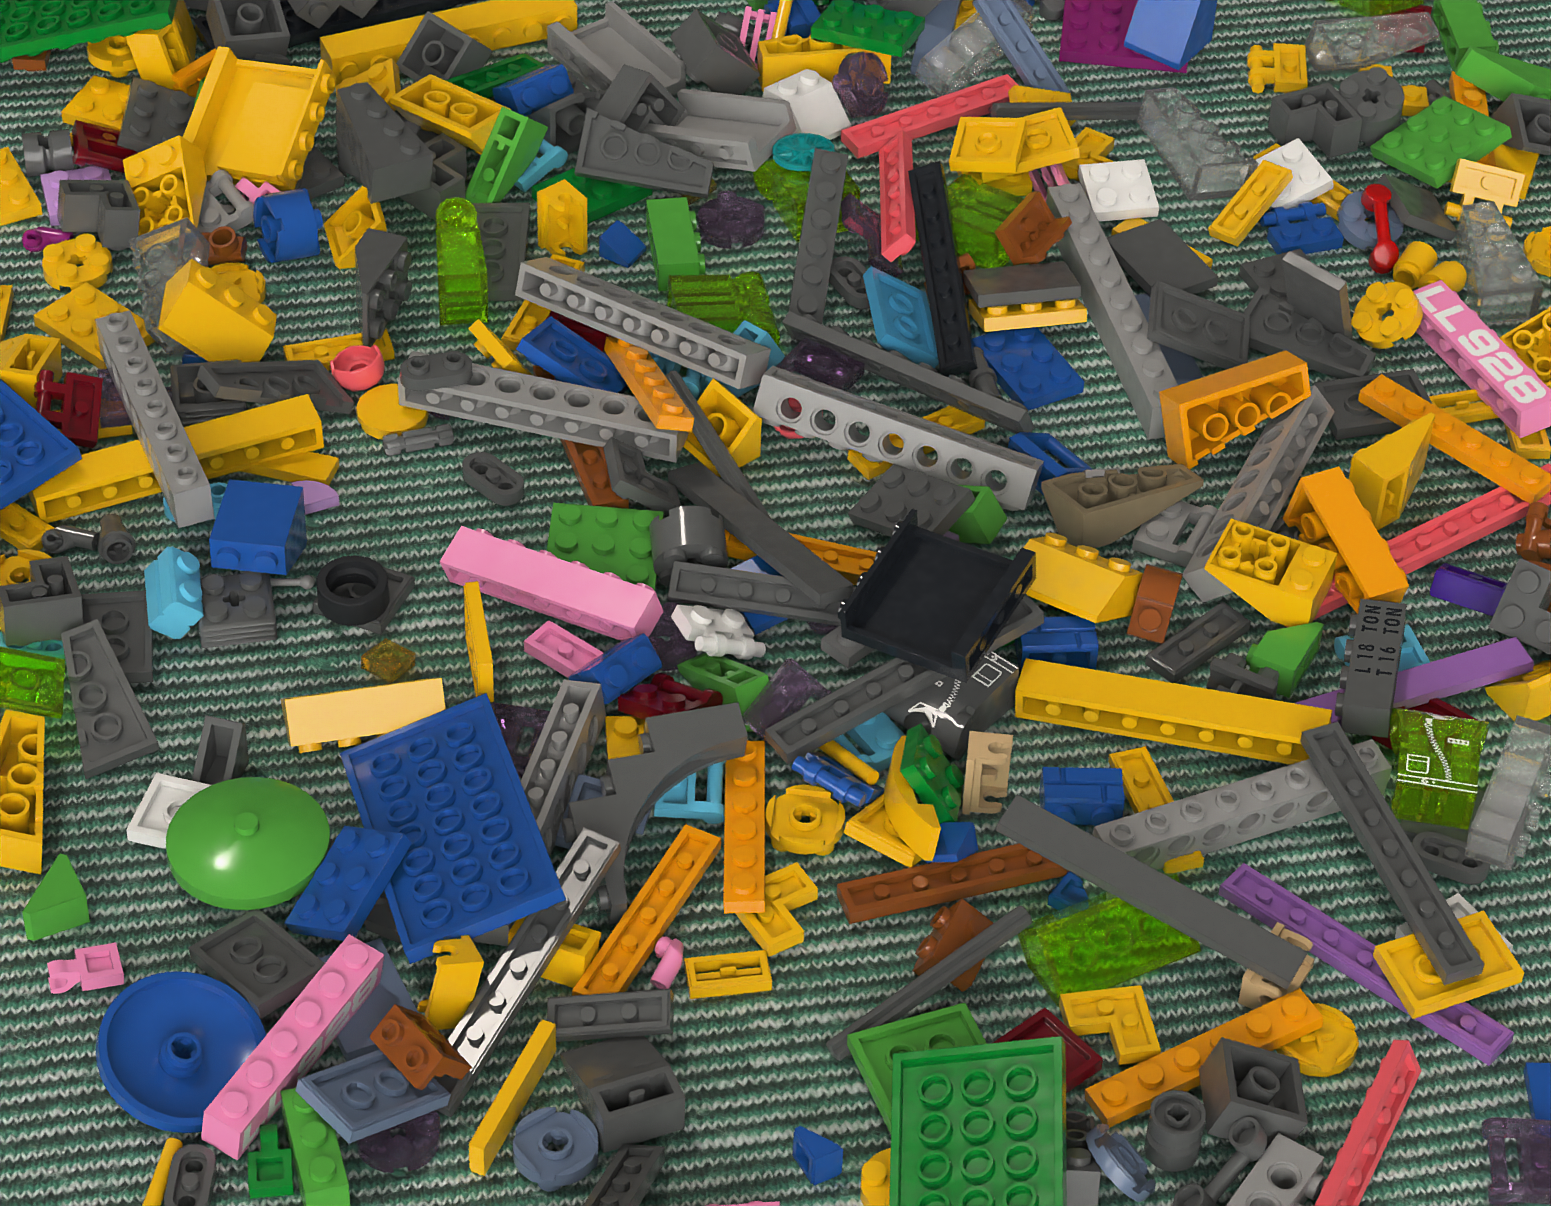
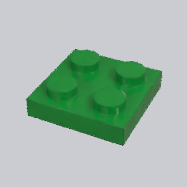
M920 723L907 730L900 772L924 804H933L940 824L943 822H957L964 777L960 769L955 764H950L943 755V749L937 737L933 734L929 735Z

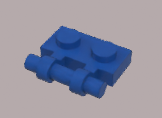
M1309 201L1289 209H1285L1282 206L1275 207L1270 212H1266L1259 220L1262 227L1273 225V227L1268 228L1267 239L1277 255L1301 249L1304 254H1311L1342 248L1344 237L1332 218H1317L1326 215L1324 203L1312 204ZM1298 220L1301 221V222H1298V223H1292V224L1289 223V222H1292V221H1298Z
M808 752L805 758L799 755L792 764V770L803 775L805 782L812 786L819 784L833 792V797L842 803L848 801L857 807H864L865 803H872L884 793V788L877 784L868 785L844 766L821 752Z

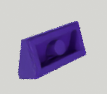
M1444 563L1436 569L1430 588V595L1493 616L1508 583Z

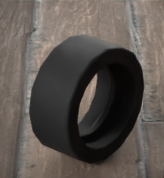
M353 555L334 559L321 568L316 578L318 608L326 618L334 623L347 626L364 625L376 620L388 607V574L380 563L371 558ZM347 583H361L374 588L369 594L359 598H345L332 593L337 587Z

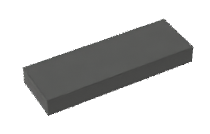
M1222 601L1148 653L1145 664L1169 682L1176 683L1248 632L1251 621Z
M671 989L550 997L547 1001V1021L556 1024V1042L673 1034L674 993Z

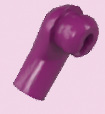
M42 226L26 230L22 235V244L28 251L39 252L49 244H57L64 240L75 239V235H73V232H62L60 229Z

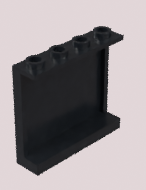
M911 509L904 521H899L896 524L892 538L887 545L879 548L874 563L868 572H863L860 575L852 595L849 598H844L838 610V619L841 620L842 637L967 683L1035 581L1036 552L1021 548L1014 560H1010L918 527L917 510Z

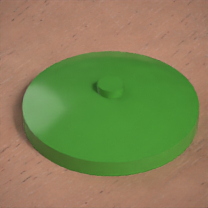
M264 777L230 779L199 791L178 809L169 824L166 835L168 864L178 884L190 895L204 903L232 910L267 908L296 897L306 889L331 847L329 823L319 803L297 786L281 780Z

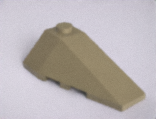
M1183 464L1140 467L1138 474L1130 475L1118 473L1117 469L1105 470L1104 477L1086 478L1084 472L1070 473L1042 481L1041 489L1059 535L1066 537L1067 542L1076 547L1078 545L1099 548L1112 544L1203 486L1204 479Z

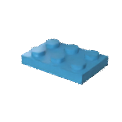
M870 266L863 274L877 343L888 351L895 350L903 354L913 363L919 364L923 362L935 368L939 361L926 292Z

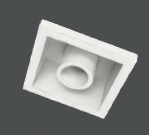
M805 69L764 88L762 98L789 101L796 130L792 134L811 133L831 140L840 136L841 130L851 127L833 84L819 76L816 71Z

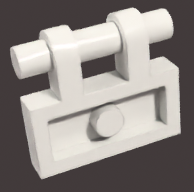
M677 605L671 615L687 641H695V649L706 652L709 656L722 657L725 654H732L737 659L750 660L752 657H763L765 654V644L754 642V633L739 611L729 608L725 610L712 609L701 605Z

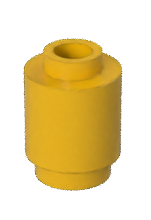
M1413 241L1409 243L1393 267L1394 282L1406 284L1412 290L1417 288L1419 279L1435 267L1438 261L1437 253L1425 242Z
M1443 261L1419 279L1418 288L1442 280L1452 291L1458 293L1465 286L1467 272L1463 265L1457 261Z

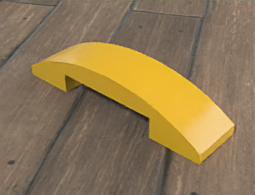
M902 735L894 747L884 787L885 809L892 826L906 845L923 860L933 861L941 826L933 804H918L913 788L900 772L906 736Z

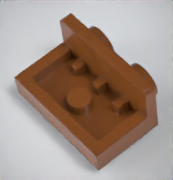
M1040 191L1030 192L995 230V234L1013 265L1037 264L1047 257L1046 252L1052 245L1059 242L1065 236L1064 232L1072 224L1069 216L1055 219Z
M963 898L949 909L943 906L930 922V926L933 927L931 934L920 943L915 952L919 958L912 971L920 976L991 926L993 922ZM985 958L950 983L964 992L972 986Z

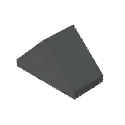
M205 715L192 781L214 785L222 781L241 778L249 763L245 723Z

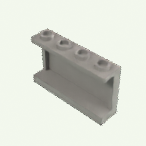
M613 1L605 3V17L572 32L567 30L558 21L547 26L548 53L592 91L607 90L624 64L651 73L671 95L678 93L681 89H686L687 73L685 69L687 66L685 62L681 61L662 41L654 37L643 25L636 22Z
M681 89L677 96L679 103L685 108V111L676 125L668 126L647 123L642 134H649L656 137L658 141L672 147L676 146L714 163V167L755 172L773 154V145L777 140L791 135L796 130L790 103L787 100Z

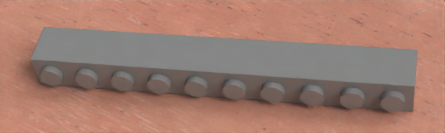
M1064 184L1048 187L1046 203L1055 219L1069 216L1072 224L1064 232L1065 236L1056 245L1063 260L1081 285V298L1148 440L1164 438L1165 432L1159 391L1178 386L1158 343L1147 339L1148 322L1081 184Z

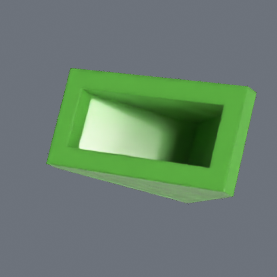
M59 853L22 911L27 939L35 941L90 922L86 894L68 856Z

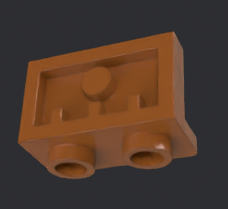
M397 1004L393 1005L370 1035V1039L406 1079L415 1088L423 1090L435 1075L442 1078L446 1074L462 1080L472 1068L423 1014Z

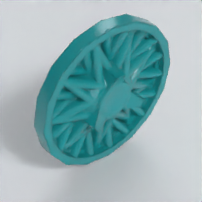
M796 133L777 140L773 145V159L785 169L811 171L815 148L835 152V146L829 139L821 135Z

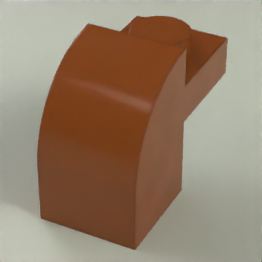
M1146 564L1126 635L1160 645L1164 643L1183 577L1182 573Z

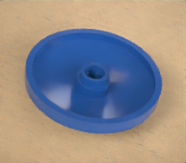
M192 972L158 973L131 984L112 1001L102 1019L97 1034L96 1062L100 1077L107 1091L116 1103L131 1116L149 1126L164 1131L198 1133L202 1132L203 1116L206 1108L264 1039L266 1032L259 1016L248 1001L221 981Z

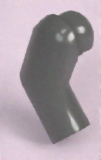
M61 525L47 530L43 534L41 541L44 549L54 554L62 553L74 547L94 551L98 547L99 533Z

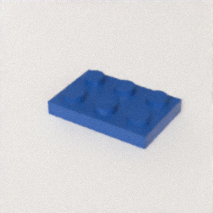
M551 316L524 336L516 348L517 351L525 355V358L531 364L542 367L552 374L557 381L620 394L629 389L608 355Z
M1038 327L994 331L973 338L974 347H979L983 350L989 368L995 371L999 386L1011 400L1021 403L1028 411L1083 393V379Z
M344 826L321 865L315 871L303 894L295 903L284 924L295 934L344 941L349 934L356 937L412 843L404 833Z

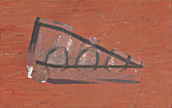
M1429 12L1314 20L1305 42L1306 56L1314 71L1366 68L1437 40L1440 33Z

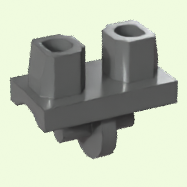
M1229 653L1223 660L1214 657L1210 663V677L1206 689L1275 700L1279 672L1264 667L1256 674L1246 669L1247 662L1243 657Z

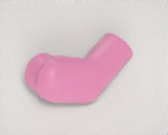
M664 936L657 941L654 949L656 956L661 961L650 979V983L659 989L670 988L682 966L684 951L681 941L676 938L671 940L669 937Z

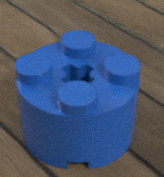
M306 188L270 193L256 198L253 210L255 228L261 227L263 238L257 239L264 258L269 263L284 262L318 256L320 254L317 229H321L323 226L322 215L318 208L313 209Z

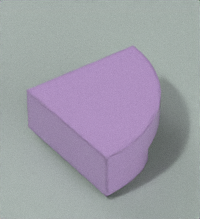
M307 480L291 482L292 486L303 487L305 515L339 505V495L326 484Z

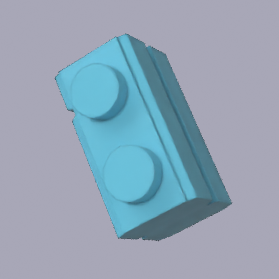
M172 546L166 547L157 557L158 560H154L144 570L148 626L150 629L173 639H181L190 630V626H194L204 616L203 604L201 602L200 563L193 554Z

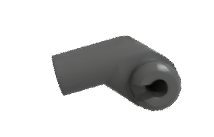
M1429 80L1424 85L1429 96V106L1443 96L1452 99V96L1436 80Z

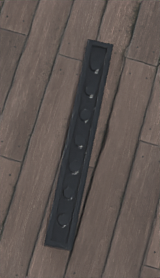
M937 161L910 170L908 174L940 372L943 376L949 377V375L956 376L977 369V362L945 172L941 162Z

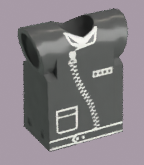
M992 651L983 657L967 683L947 676L887 709L884 713L908 730L921 723L929 735L933 734L937 737L943 752L959 761L968 749L969 731H986L1015 705V689L1018 683L1019 667Z

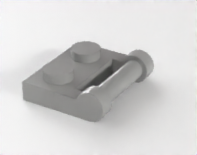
M226 170L216 171L211 176V180L206 182L198 227L194 229L196 232H212L222 226L231 227L236 232L254 221V204L245 200L233 185V178ZM224 193L236 211L228 215L216 200V196Z
M1179 501L1141 525L1133 539L1132 550L1186 567L1218 509L1212 505L1198 507ZM1187 524H1194L1195 527L1186 543L1180 546L1176 545Z

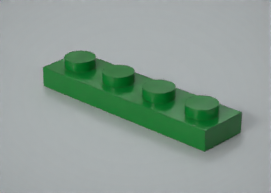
M522 53L445 81L488 99L494 97L493 88L546 65Z

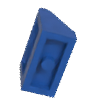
M1019 432L1009 438L1008 449L1044 461L1036 486V490L1044 495L1041 489L1042 481L1092 469L1049 433ZM1048 450L1068 468H1063L1044 451Z

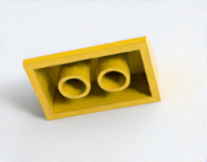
M432 74L390 97L389 101L407 121L421 126L426 131H432L437 134L444 133L480 155L483 153L503 106Z
M191 259L166 282L158 330L208 362L227 360L260 362L274 338L277 314L268 306L260 304L245 294L239 287L231 285L216 275L210 268L202 266Z
M1046 533L1044 537L1032 538L1026 543L1025 549L1036 552V579L1026 593L1029 597L1093 623L1132 616L1143 573L1130 568V562L1120 558L1106 559L1098 556L1099 550L1085 545H1078L1077 547L1067 543L1066 537L1055 533Z

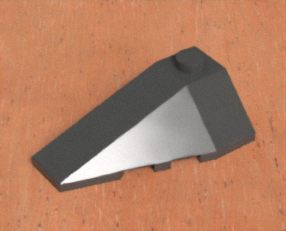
M1511 93L1491 115L1493 119L1510 126L1512 138L1503 144L1521 151L1551 155V100Z

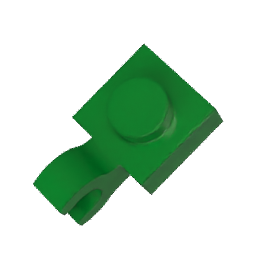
M277 1123L260 1125L261 1151L247 1152L250 1199L294 1195L292 1149H280Z

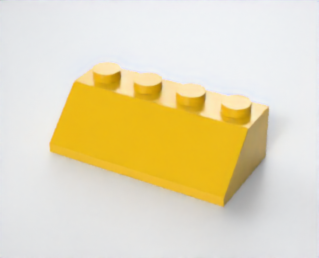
M437 677L281 699L288 743L291 747L298 746L299 753L323 750L322 742L335 740L338 742V747L362 744L361 737L376 735L380 737L446 710L442 678Z

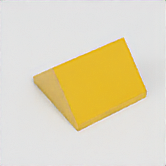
M363 185L324 223L335 266L339 269L355 267V246L368 228L387 232L380 202L371 204L368 199V190Z
M712 379L697 402L740 468L761 455L762 418L719 381ZM688 432L683 447L716 476L721 477L694 433Z
M1544 660L1533 665V671L1485 686L1487 695L1520 728L1551 715V660Z

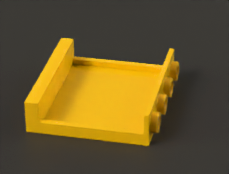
M218 46L183 138L202 149L207 181H210L213 173L219 170L217 167L253 81L307 89V96L277 172L281 182L230 174L234 185L244 177L258 188L266 181L279 191L294 190L297 181L303 175V166L308 152L314 146V136L319 123L325 117V107L330 94L335 90L336 76L323 59H320L317 69L237 59L229 47Z

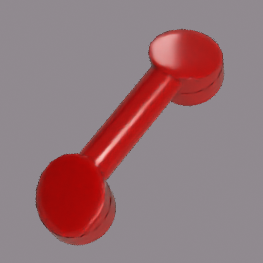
M1374 183L1368 185L1361 195L1362 205L1368 211L1374 212L1378 241L1369 255L1368 262L1372 270L1380 274H1386L1393 270L1395 263L1399 259V249L1396 243L1391 240L1387 204L1392 197V192L1386 186Z

